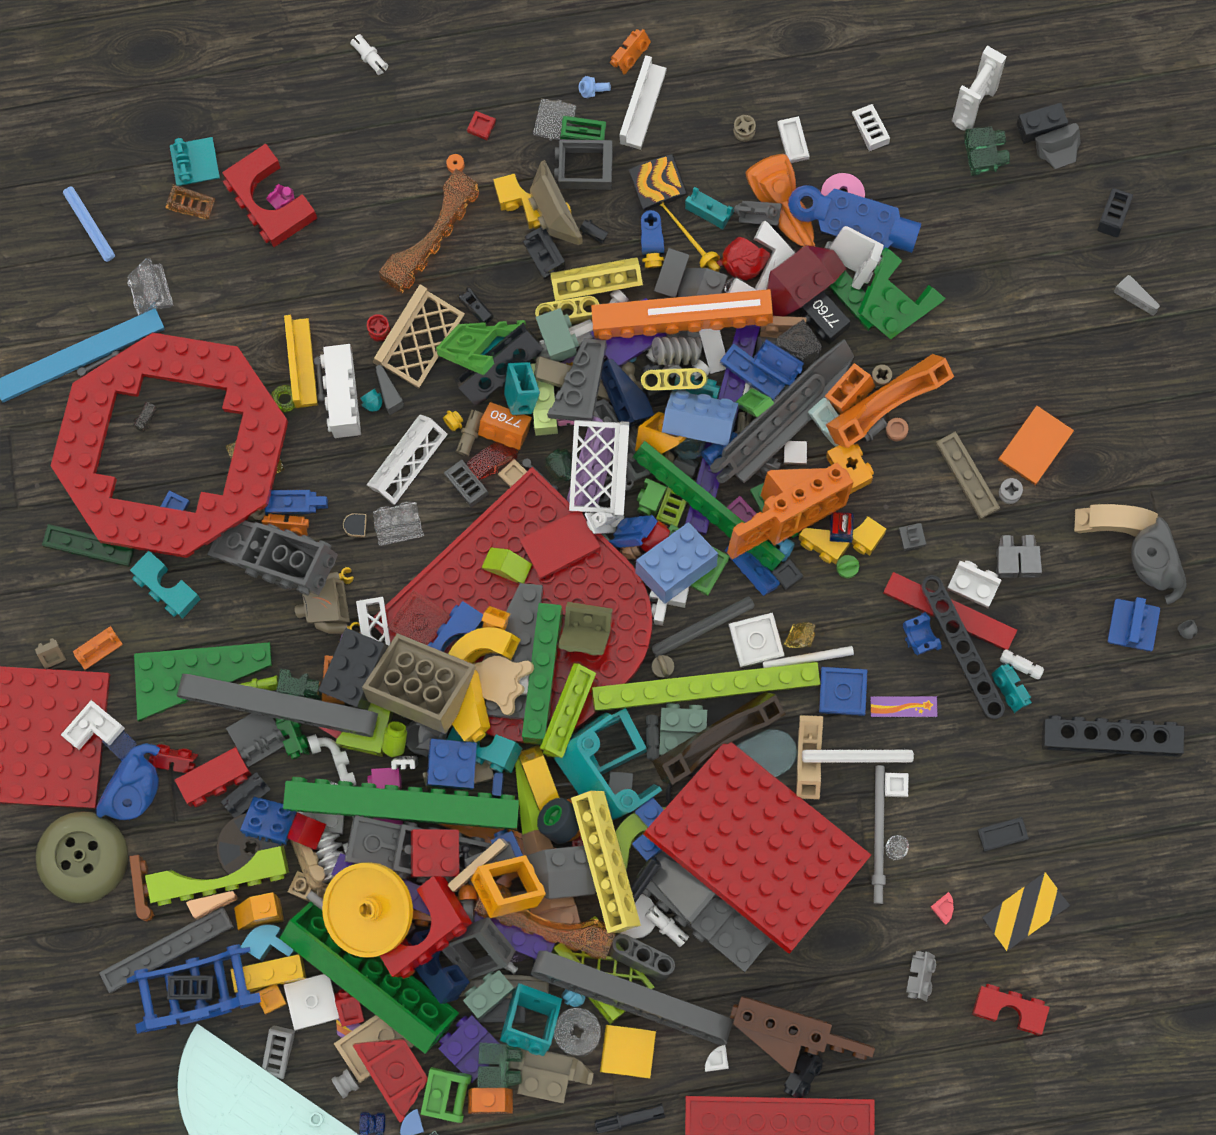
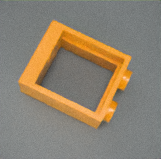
M526 855L478 866L471 877V881L490 918L538 907L546 894L543 885L535 874L533 865L529 862ZM517 871L527 893L503 899L493 877Z

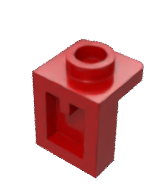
M344 989L335 993V1004L341 1027L364 1022L360 1002Z

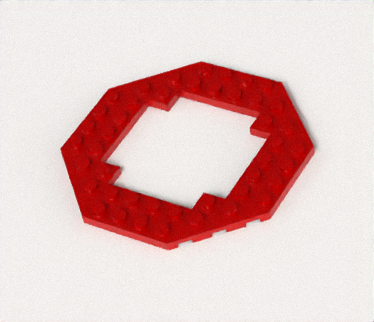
M151 333L72 383L51 468L100 543L188 558L194 554L195 550L203 545H208L222 536L223 532L231 527H236L247 520L248 516L254 512L261 511L268 506L288 421L237 346ZM143 377L227 390L222 407L223 411L243 415L223 495L201 492L196 513L113 499L112 496L117 479L112 476L96 474L117 394L139 397Z

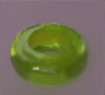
M282 385L273 391L271 397L282 412L291 411L296 407L292 398L291 386ZM284 393L290 394V402L281 404L278 401L280 395Z

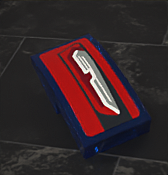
M833 512L831 514L830 541L852 543L854 513Z

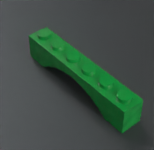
M538 604L531 660L534 670L529 676L522 731L524 743L542 744L550 724L552 685L563 618L561 605Z

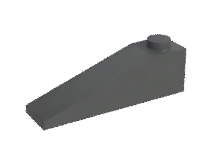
M685 268L678 288V297L722 294L727 285L728 275L708 268ZM687 331L688 337H699L701 339L699 331Z

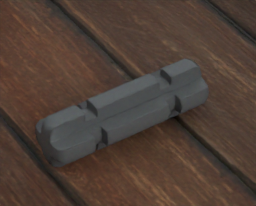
M657 715L646 716V726H648L646 728L647 759L655 760L659 757V749H657L659 747Z

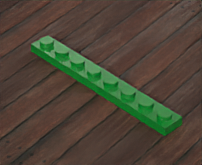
M646 441L643 442L632 458L641 466L645 467L658 480L672 489L676 495H679L688 502L693 509L699 511L729 538L732 536L733 528L737 524L744 522ZM767 540L747 551L771 571L785 557L782 552Z

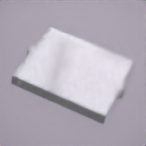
M541 98L533 135L549 138L550 141L553 139L565 140L560 139L563 116L574 117L577 105L563 103L561 100L552 101ZM567 123V124H566V126H572V125H573V124H571V123Z

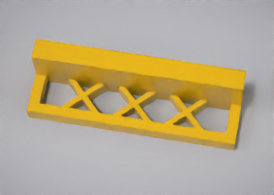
M285 315L294 405L296 408L317 406L318 400L309 319L293 320L291 315Z

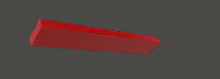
M893 572L883 594L934 617L922 593L921 585ZM926 588L929 592H935L929 588ZM951 599L968 634L1002 650L1009 649L1017 632L1016 629ZM940 601L936 603V609L940 613H945L948 611V605L946 602ZM952 621L947 623L959 629L957 623Z

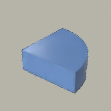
M418 1109L413 1110L404 1118L400 1129L401 1135H416L424 1132Z

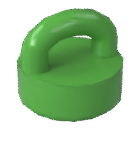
M851 555L842 556L836 566L838 574L846 579L854 577L859 570L858 560Z

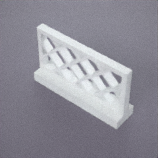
M574 420L569 511L604 512L624 515L629 422ZM579 426H588L594 434L584 441L578 435ZM605 427L615 428V436L608 443L599 434ZM597 435L605 445L595 453L587 443ZM579 439L582 444L577 448ZM613 442H614V450H613V449L611 448V446H610V444L613 443ZM585 446L593 456L583 464L578 459L577 452ZM606 448L613 453V459L607 465L598 457ZM594 458L603 466L595 475L586 467ZM578 462L580 467L576 470V463ZM613 464V469L611 471L608 467ZM582 469L591 477L583 486L576 480V474ZM605 470L612 476V481L606 487L596 479ZM594 480L602 490L592 498L584 488ZM575 484L579 487V489L576 492ZM610 487H611V494L607 491V489L610 488ZM581 491L590 499L584 506L574 505V497ZM605 492L611 499L610 507H600L595 500Z

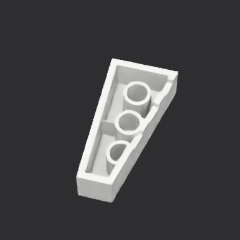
M351 345L323 347L324 354L320 355L321 366L325 368L326 376H323L324 389H327L325 406L326 410H329V418L327 419L328 431L333 433L334 438L361 435Z

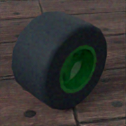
M555 798L549 801L539 813L537 819L539 831L557 844L570 841L579 831L573 804L564 798Z

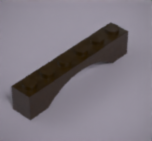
M764 692L652 762L661 780L673 785L691 774L702 761L716 752L722 744H729L750 732L766 727L786 714L777 696Z

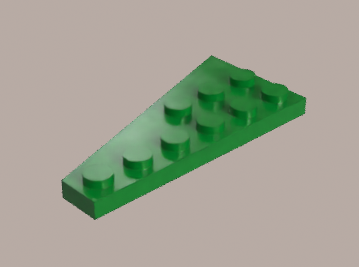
M270 642L134 654L137 721H143L154 714L162 713L166 709L190 701L177 697L183 673L232 683L240 678L248 677L272 667Z

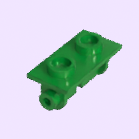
M276 718L275 724L280 729L283 737L290 736L289 739L283 741L287 755L291 756L292 760L299 758V753L309 755V742L306 736L301 733L299 728L301 723Z

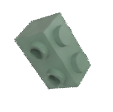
M561 308L537 316L536 320L550 359L560 362L576 356V347L579 346L576 335H571L568 329L572 327L568 314L563 315Z
M500 970L496 973L494 971L488 973L482 979L484 981L482 985L478 988L473 986L464 994L466 998L463 1001L479 1020L515 990Z

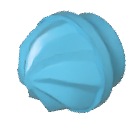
M567 989L564 990L561 996L565 1000V1004L573 1007L580 1006L585 1001V996Z

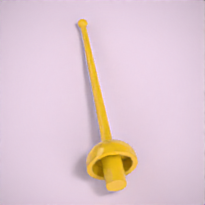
M664 202L661 203L660 206H663L702 255L700 267L718 272L721 267L716 261L720 259V256L716 252L706 253L668 210Z

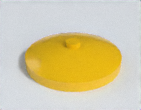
M363 862L344 868L331 880L323 898V919L328 933L339 947L355 956L376 957L392 951L404 940L412 923L413 904L407 886L393 870L378 863Z

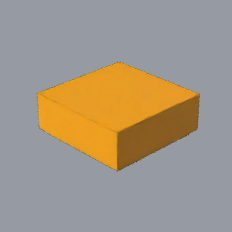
M278 984L268 986L256 992L260 994V1005L265 1014L287 1004Z

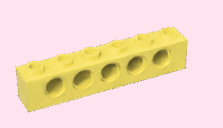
M589 791L572 797V804L607 933L624 932L641 926L605 792Z

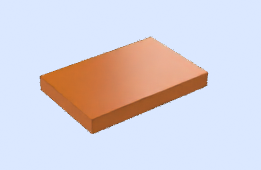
M1036 406L998 461L1036 486L1074 430Z

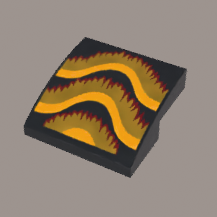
M673 154L656 158L629 169L642 208L646 211L663 202L670 203L687 195Z

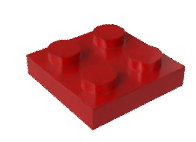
M411 830V877H456L459 875V830Z

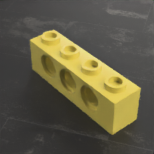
M637 257L550 273L555 301L643 285Z

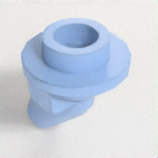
M589 76L583 77L579 83V92L584 98L594 97L595 92L611 90L610 82L595 83V79Z

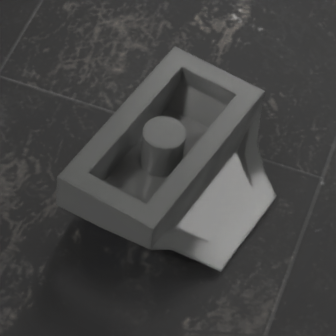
M1073 123L1035 137L1039 158L1046 160L1054 169L1076 162L1078 147L1081 144L1079 126Z

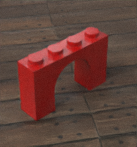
M264 144L222 172L225 178L223 184L229 192L233 191L236 194L235 201L241 209L246 208L249 212L247 217L252 225H258L262 230L259 234L265 243L270 241L272 246L276 247L316 220L317 216L315 210L303 194L277 210L263 209L253 201V193L256 186L263 179L281 168L278 159L267 144Z
M433 876L416 889L431 915V928L425 940L414 946L404 938L395 949L380 955L392 977L404 979L411 976L415 972L414 969L429 962L435 952L448 947L450 940L463 935L467 931L466 928L472 924L455 893L449 888V883L445 877Z

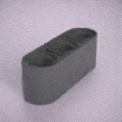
M626 934L615 936L608 948L609 954L613 959L658 981L666 980L675 968V962L669 955ZM616 943L623 944L626 951H619L616 948ZM641 953L645 955L647 961L642 962L638 960L636 954ZM658 964H664L667 972L660 971Z

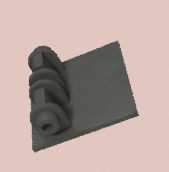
M251 713L226 728L248 767L284 747L283 741L286 740L280 729L277 728L273 717Z

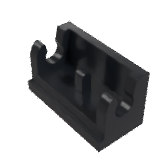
M540 226V228L525 236L526 240L523 243L544 280L551 277L550 273L566 269L565 261L546 229L542 230Z

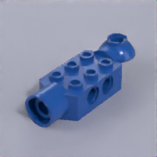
M809 185L796 188L789 197L788 206L791 214L796 219L804 222L817 219L820 231L823 234L837 237L841 229L847 226L883 244V249L891 246L910 253L913 252L921 223L900 217L899 209L835 188L828 195L823 196L819 189ZM805 197L811 198L813 201L812 207L809 209L802 208L800 205L801 199Z

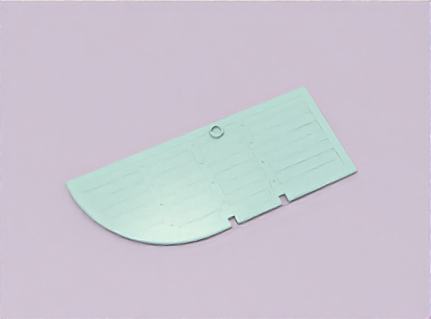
M196 1024L185 1045L178 1073L179 1106L189 1135H359L211 1032Z

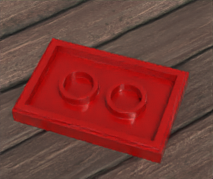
M574 511L519 539L540 580L601 549L581 511Z

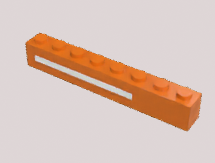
M770 289L591 305L594 338L600 340H609L612 337L631 338L634 335L653 336L657 333L676 334L679 331L698 332L701 329L721 330L724 327L743 328L746 325L766 326L769 323H773Z

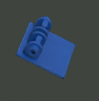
M253 797L240 831L246 837L258 838L259 836V840L265 837V842L271 839L272 843L279 844V846L282 844L286 845L288 842L287 835L296 812L284 810L281 803Z

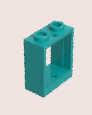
M626 708L611 715L613 718L594 732L598 733L621 721L635 750L601 767L594 754L591 755L590 759L601 775L647 752V748Z
M518 983L511 996L500 1041L507 1043L511 1047L527 1050L531 1054L544 1056L551 1046L562 998ZM517 1005L548 1016L542 1039L512 1028Z

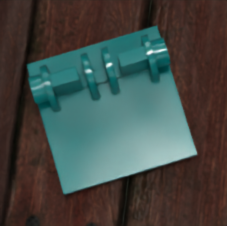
M213 137L184 142L182 138H177L175 143L170 145L177 186L220 178Z

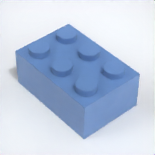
M672 390L665 410L662 433L727 446L734 429L738 403H734L730 399L720 400L711 398L706 394H690L686 390Z
M688 522L636 560L635 573L666 604L717 566L718 553Z

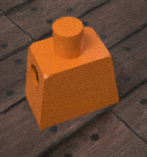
M508 1088L469 1089L468 1114H513V1090Z

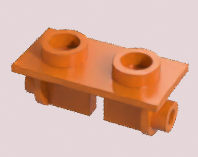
M636 29V31H632L623 43L627 49L620 47L611 57L610 64L615 68L619 66L624 75L633 67L637 59L646 51L651 43L645 30L642 29L640 31Z
M270 513L268 516L264 515L262 520L264 525L272 524L282 531L287 529L298 536H308L309 519H305V516H289L288 522H284L285 515Z
M110 626L74 650L73 653L86 670L123 644Z

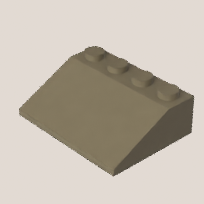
M397 633L362 686L368 702L446 734L458 715L476 666Z

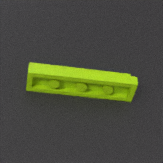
M574 663L541 744L540 749L544 750L543 754L547 756L563 758L596 675L595 672L580 664Z

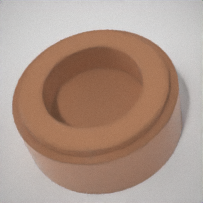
M901 418L891 419L887 423L885 430L887 437L892 441L903 440L908 433L906 421Z

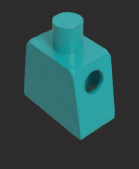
M530 362L508 363L504 395L510 413L512 415L532 414L540 391Z

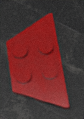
M404 1038L353 1044L358 1056L401 1123L410 1107L416 1101L421 1089L427 1083L428 1077Z

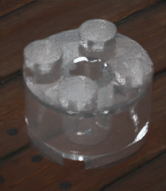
M571 1008L564 1011L557 1019L554 1038L559 1048L567 1055L583 1057L592 1053L599 1045L601 1027L596 1016L590 1011L582 1008ZM578 1026L580 1030L584 1029V1032L581 1033V1038H577L575 1035L571 1036V1033L574 1032V1027Z

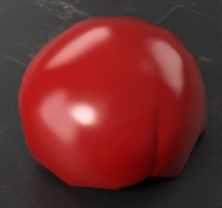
M658 521L647 538H642L643 544L640 548L648 552L666 539L670 534L667 525Z

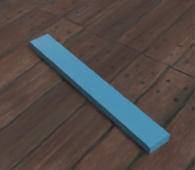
M156 308L1 377V401L6 402L108 356L115 350L119 351L151 333H159L165 330Z

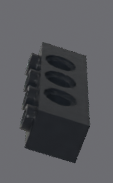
M522 323L485 354L486 356H493L494 365L485 375L467 369L455 379L457 386L476 406L478 403L486 401L490 393L496 388H501L505 385L508 363H526L534 360L541 354L544 348L539 339ZM516 349H522L519 354H513ZM505 363L504 367L496 368L498 364ZM488 377V380L486 382H479L481 378Z

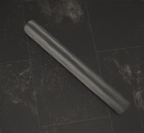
M748 596L652 645L653 654L656 657L663 655L753 609L755 606L753 600Z

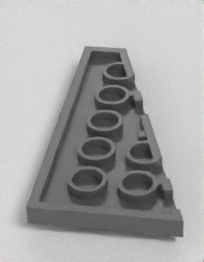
M520 583L506 611L511 615L505 631L521 639L511 659L514 663L522 661L531 662L538 604L542 603L543 585ZM493 653L486 654L483 661L489 657L501 655ZM520 695L515 699V711L510 716L502 713L500 706L496 702L484 698L488 717L524 720L527 695Z

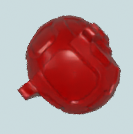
M737 237L725 248L723 258L716 261L719 266L724 265L727 272L734 278L745 281L759 275L771 255L764 248H758L749 240Z

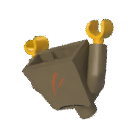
M345 567L339 574L338 572L329 573L325 586L319 595L310 593L307 596L302 594L304 603L295 606L296 616L298 618L306 617L308 623L314 624L316 629L328 634H343L345 628L352 630L353 626H360L359 622H353L350 626L346 624L350 622L344 583L350 584L354 577L347 578L344 574L351 573V569Z

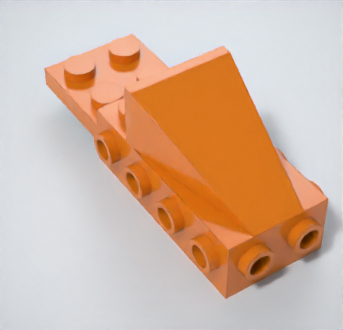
M838 462L828 468L768 471L760 495L765 501L763 510L754 515L750 521L746 523L741 522L733 528L727 551L731 559H734L768 539L775 546L846 506L854 483L848 471L842 468Z

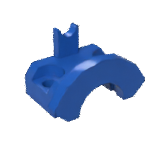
M926 612L903 623V628L907 635L905 641L908 644V648L912 646L916 655L933 649H942L940 639L936 638L931 630L930 617Z

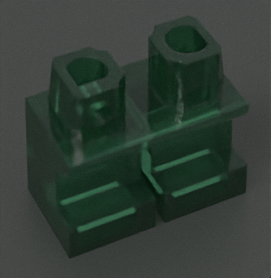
M992 126L966 129L964 141L971 176L980 175L981 172L989 170L997 171L999 166L1009 164V151H997L996 148L997 145L1006 144L1004 130L993 131Z
M280 670L277 692L320 700L321 692L318 691L320 681L311 680L308 674H303L300 679L293 678L290 670Z
M479 1042V1064L499 1065V1067L478 1066L477 1088H510V1086L522 1084V1072L510 1071V1063L522 1062L523 1050L511 1047L508 1044Z

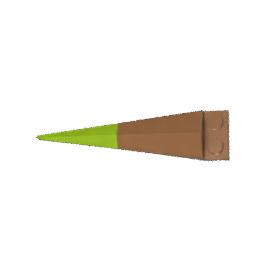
M518 757L515 768L524 855H530L546 849H554L551 840L543 835L537 827L540 811ZM544 897L538 907L530 908L534 931L538 935L550 938L582 929L574 897L550 900Z

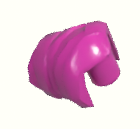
M280 184L276 185L274 191L270 192L266 198L276 210L295 199L293 190Z

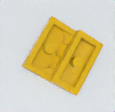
M606 1025L600 1072L650 1078L656 1031Z

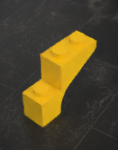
M515 174L493 179L501 211H513L523 205L529 229L540 228L538 221L540 215L537 210L533 211L528 200L531 198V194H528L519 186ZM566 203L567 206H568V208H569V211H570V213H571L570 206H569L568 203Z
M867 517L849 535L834 534L831 530L805 528L800 533L799 540L805 549L809 551L815 550L820 554L819 557L829 564L832 562L836 565L851 543L857 552L863 555L866 553L870 556L885 535L886 528L870 517Z

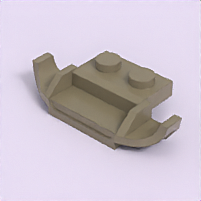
M519 1048L503 1053L500 1060V1066L522 1070L517 1094L564 1104L569 1080L588 1085L592 1084L594 1073L581 1061L572 1056L548 1051L544 1056L534 1055L527 1050Z

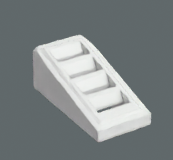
M872 104L852 112L869 151L889 144L890 137ZM867 112L871 113L870 116L862 119L859 116ZM869 120H874L873 123L864 126L863 124ZM875 126L877 127L876 130H873L871 132L867 131L870 128H873ZM880 133L881 136L871 139V136Z

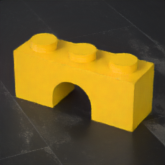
M299 954L243 967L246 987L250 992L258 991L263 987L271 985H285L307 979L303 958ZM230 969L234 991L238 993L234 970Z

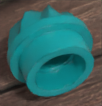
M375 389L360 397L363 402L361 404L362 407L369 411H378L382 406L381 393H377Z

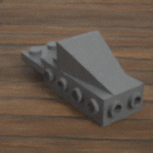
M244 521L236 527H231L223 532L222 536L213 541L207 554L211 558L246 569L245 573L251 577L257 578L258 575L262 576L263 580L271 584L275 583L282 589L291 590L297 588L298 592L307 596L310 593L320 594L338 556L337 553L331 550L332 546L324 541L319 540V542H316L306 535L298 536L287 529L282 531L272 524L264 525L257 522L254 524L248 521Z
M357 815L353 817L344 862L353 864L363 862L378 863L393 870L401 879L416 880L417 883L424 884L431 878L411 877V830L422 829L418 828V824L404 822V824L398 825ZM427 827V829L440 830V829L434 828V827ZM459 833V874L464 870V855L461 852L463 845L470 847L469 858L486 851L492 844L486 843L485 839L479 837L463 838V834ZM455 877L445 878L447 882L450 883ZM470 879V880H469V884L474 887V885H473V883H472V881H471V879Z
M662 850L654 857L661 863V866L643 891V894L648 898L650 896L658 901L656 905L666 913L668 910L676 916L674 920L685 928L687 925L692 929V935L702 943L704 940L708 944L710 943L745 973L772 939Z

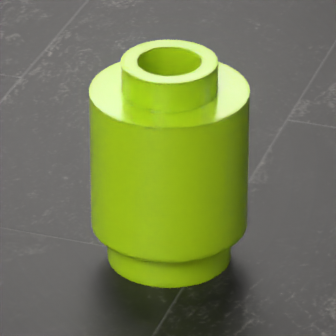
M390 722L385 728L382 751L390 757L400 756L405 751L407 730L403 723Z

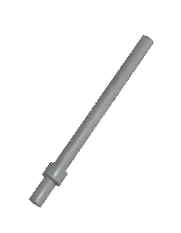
M882 765L875 766L874 875H872L874 904H883V886L886 885V876L883 875L885 766Z

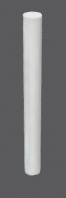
M849 646L764 661L763 668L804 664L854 655L853 647Z

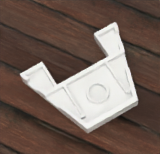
M763 221L754 237L755 241L773 251L755 289L736 278L733 280L728 293L766 290L770 271L795 253L768 222Z

